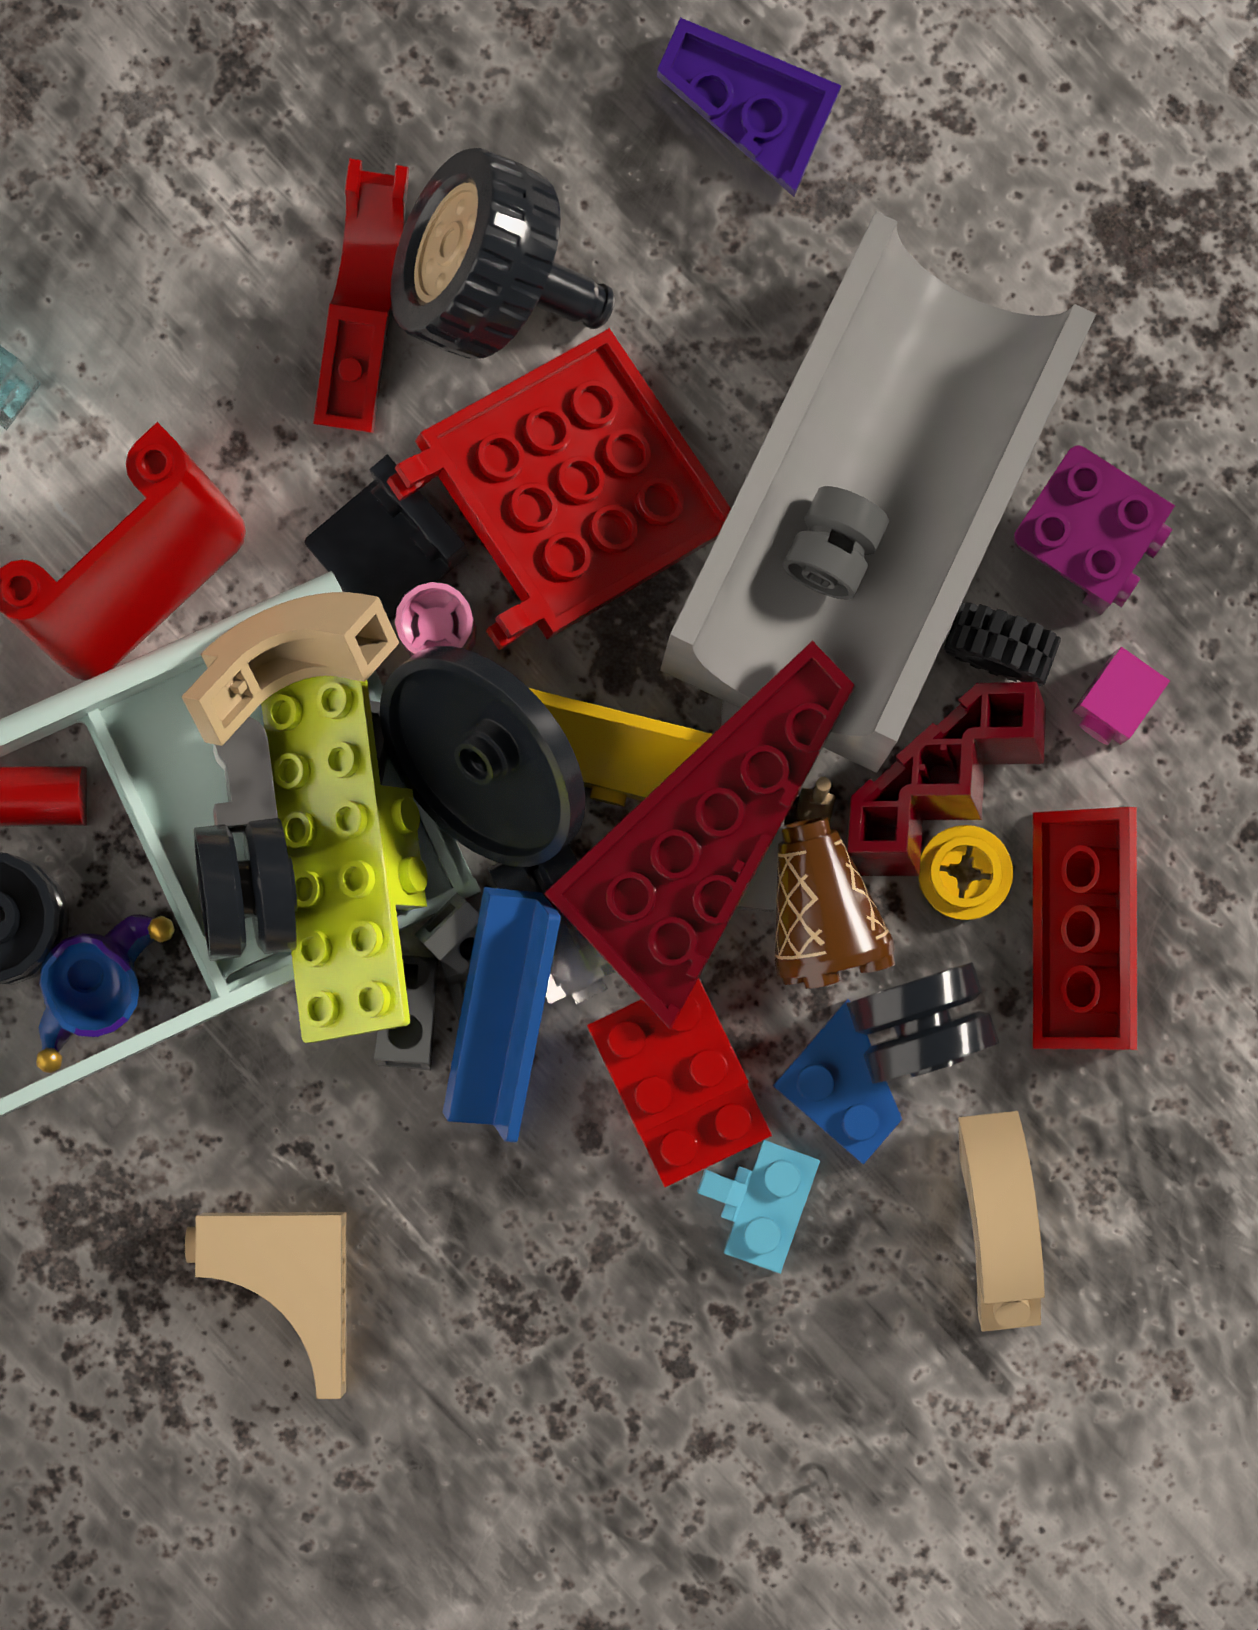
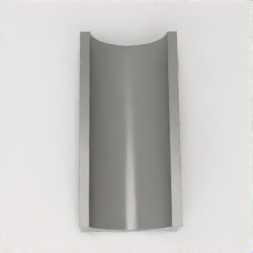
M877 211L862 238L671 631L660 668L662 672L741 708L813 640L856 686L823 748L876 773L900 737L1096 316L1095 313L1076 304L1061 314L1035 316L1003 310L971 298L945 284L924 269L901 243L897 233L898 221ZM823 486L838 487L856 493L876 504L890 519L876 552L863 556L868 563V568L854 598L849 600L836 599L816 592L796 581L783 568V561L796 534L809 530L804 519L818 489Z

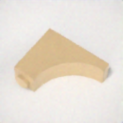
M346 1212L202 1213L197 1215L196 1227H187L185 1236L186 1262L195 1263V1277L228 1281L249 1289L270 1302L291 1323L304 1344L313 1368L316 1399H341L346 1393Z

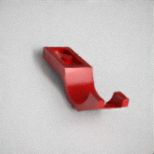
M349 158L345 185L346 218L343 248L333 298L329 304L313 424L374 433L389 318L392 310L390 297L392 269L397 247L405 227L409 167L396 165L395 175L362 171L363 161Z

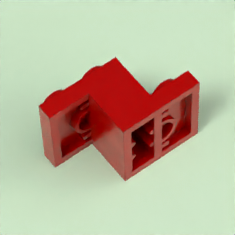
M699 978L673 1027L670 1029L642 999L587 1025L665 1188L772 1136L748 1086L749 1081Z

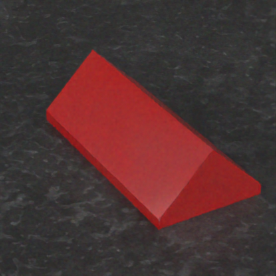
M1137 807L1033 812V1049L1137 1050Z

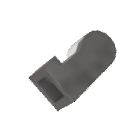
M248 717L223 746L214 744L213 748L216 762L225 770L228 802L214 805V825L225 824L232 833L244 832L249 821L278 818L268 737L264 727L257 720Z

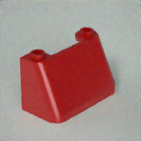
M158 422L133 444L128 451L125 463L129 479L146 499L67 573L56 581L44 568L35 562L23 559L11 561L0 568V612L58 666L76 679L87 681L117 666L229 561L244 543L246 535L245 523L237 509Z

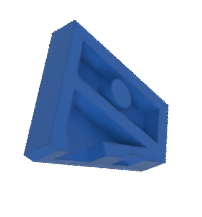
M846 999L772 1086L864 1165L902 1121V1117L887 1081L872 1083L864 1059V1053L872 1045L868 1035L855 1031L846 1004L850 1000Z

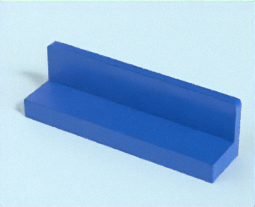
M484 887L442 1111L448 1122L494 1125L504 1142L518 1141L560 925V914L543 893Z

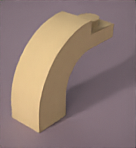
M332 592L300 597L275 605L247 618L210 644L201 653L208 669L181 697L204 742L223 746L256 708L278 690L294 682L317 676H337L365 682L397 647L399 641L377 596L350 592Z
M1018 1111L958 1117L960 1165L969 1201L975 1244L977 1305L981 1331L1041 1325V1298H1045L1041 1236L1032 1171Z

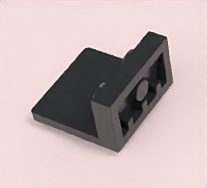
M387 454L369 469L374 480L308 535L304 543L328 572L332 571L345 592L379 597L391 622L396 617L397 607L405 594L418 585L430 582L437 583L469 554L465 543L419 490L401 501L398 500L387 483L388 478L397 473L395 470L397 464Z

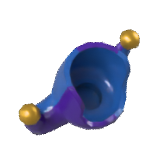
M134 914L117 924L105 936L81 933L65 938L50 950L41 966L39 985L46 1009L43 1012L38 1027L42 1051L37 1054V1067L46 1073H53L60 1069L62 1055L59 1052L69 1041L73 1033L78 1036L99 1037L115 1032L129 1020L137 1006L139 984L134 969V962L154 940L161 943L171 939L175 931L171 920L163 916L154 919L142 914Z

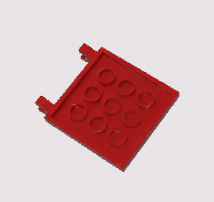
M610 328L420 432L415 442L422 452L398 463L395 467L397 473L390 476L387 480L394 494L401 501L438 476L522 601L520 604L499 614L495 618L497 622L486 630L498 650L516 641L537 625L547 640L715 541L731 510Z

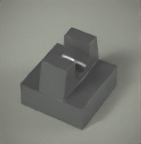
M456 893L414 935L439 960L463 974L470 964L461 956L459 947L464 939L469 937L475 938L479 913L463 897Z

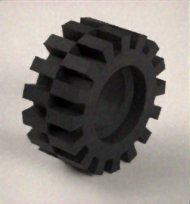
M966 602V604H961L955 616L944 650H946L947 654L955 656V659L970 663V666L987 670L992 675H1001L1007 680L1017 682V680L1020 682H1037L1038 686H1043L1046 683L1061 638L1056 636V633L1044 629V626L1038 623H1030L1021 616L1017 615L1015 617L1001 609L993 610L986 605L979 604L977 606Z

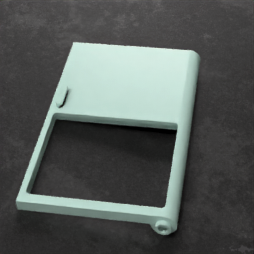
M332 571L0 719V757L75 723H83L87 726L211 993L209 1002L1 1098L0 1117L294 981L291 951L264 954L257 946L252 918H245L246 947L241 957L209 960L198 887L194 828L213 826L214 805L228 802L225 770L216 762L213 753L214 744L204 742L181 696L208 669L201 653L237 624L263 610L289 600L321 593L343 592ZM375 670L367 679L370 701L380 702L383 685ZM260 704L249 717L257 720L264 727ZM388 753L382 785L407 788ZM415 799L414 801L420 813L418 838L421 860L425 864L428 876L425 888L427 907L408 911L396 910L399 931L434 916L456 893L465 900L481 893V889L476 879L473 878L456 840L439 827ZM244 832L232 833L238 861L245 860Z

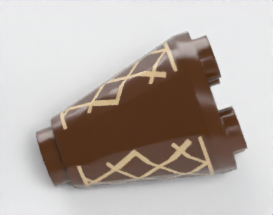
M817 817L782 826L783 841L778 843L775 967L777 976L782 978L783 984L792 985L804 982L806 989L819 988L841 981L839 971L859 967L860 973H870L894 966L895 961L892 952L895 950L893 938L837 830L830 829L828 817Z

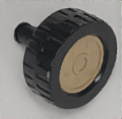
M469 148L453 155L435 172L424 187L403 229L393 264L390 289L393 315L403 331L434 347L468 359L486 358L504 348L521 330L535 306L572 322L581 321L589 329H598L610 318L615 305V295L609 285L604 283L596 284L592 278L554 262L559 242L561 217L559 199L550 181L540 173L519 162L482 148Z

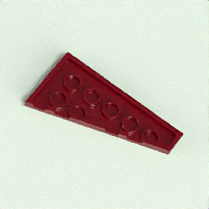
M813 640L544 893L669 1029L673 1027L856 687Z

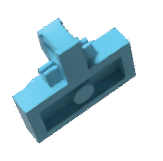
M763 1140L752 1170L739 1166L735 1178L731 1179L705 1169L698 1186V1194L726 1203L721 1217L734 1222L723 1251L724 1254L781 1274L820 1160Z

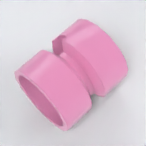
M430 582L418 585L405 594L397 607L395 625L398 637L410 656L423 649L435 646H453L469 651L474 647L477 627L471 607L461 592L448 584Z

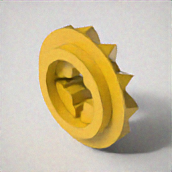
M972 825L950 827L934 836L924 848L920 858L919 888L933 909L955 920L981 918L997 909L1010 891L1013 880L1011 857L1001 840L986 829ZM968 847L971 848L969 857L972 858V868L980 870L981 874L990 875V879L982 878L979 881L969 882L967 890H964L962 898H959L960 889L957 888V878L948 875V872L940 871V866L949 867L950 865L960 864L962 856L966 855Z

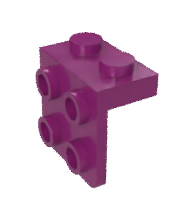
M1077 445L1069 449L1015 531L1013 541L1019 549L1086 591L1087 595L1081 603L1102 615L1112 602L1122 608L1141 578L1134 574L1133 570L1144 553L1154 559L1173 529L1164 523L1175 505L1087 448Z

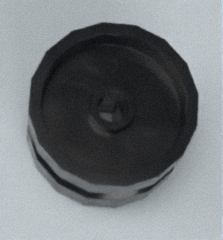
M280 818L249 821L243 833L245 860L242 861L237 860L234 837L225 824L194 828L198 887L210 961L241 957L246 947L245 918H252L257 946L264 954L293 951L297 948L295 876L291 856H288L286 840Z
M0 852V910L5 912V921H0V984L14 985L37 977L41 973V966L50 950L68 937L69 908L61 886L45 868L22 857Z
M973 962L846 1003L856 1032L868 1035L892 1027L895 1029L896 1037L874 1044L864 1053V1059L873 1084L908 1074L912 1078L940 1070L964 1061V1056L999 1043L989 1013L976 1011L951 1018L949 1012L950 1008L975 1000L982 992Z

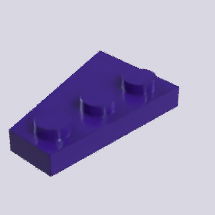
M681 17L657 69V78L795 197L840 94L841 85Z

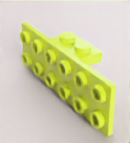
M317 676L303 679L269 696L261 703L264 729L268 737L277 814L282 822L287 853L292 859L296 884L297 911H295L297 948L291 951L301 1037L305 1043H316L404 1027L410 1023L396 910L408 911L427 907L425 888L428 876L425 864L421 860L418 838L420 813L413 799L412 789L380 785L367 680L363 682L337 676Z

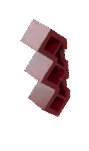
M1037 682L976 683L958 699L959 706L939 724L935 725L932 723L896 755L897 761L874 782L869 779L851 796L848 853L860 876H919L923 820H982L985 765L1044 764L1046 707Z

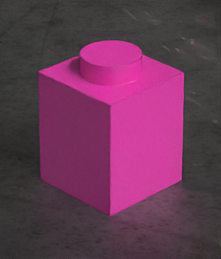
M1120 647L1110 656L1072 711L1083 718L1079 726L1087 734L1106 745H1109L1112 739L1121 745L1131 738L1170 680L1123 647Z

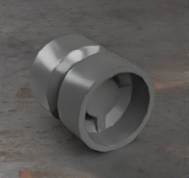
M833 486L820 487L804 519L809 530L796 534L783 561V568L796 581L816 592L836 599H852L868 568V563L863 556L876 552L890 519L876 504L856 493Z

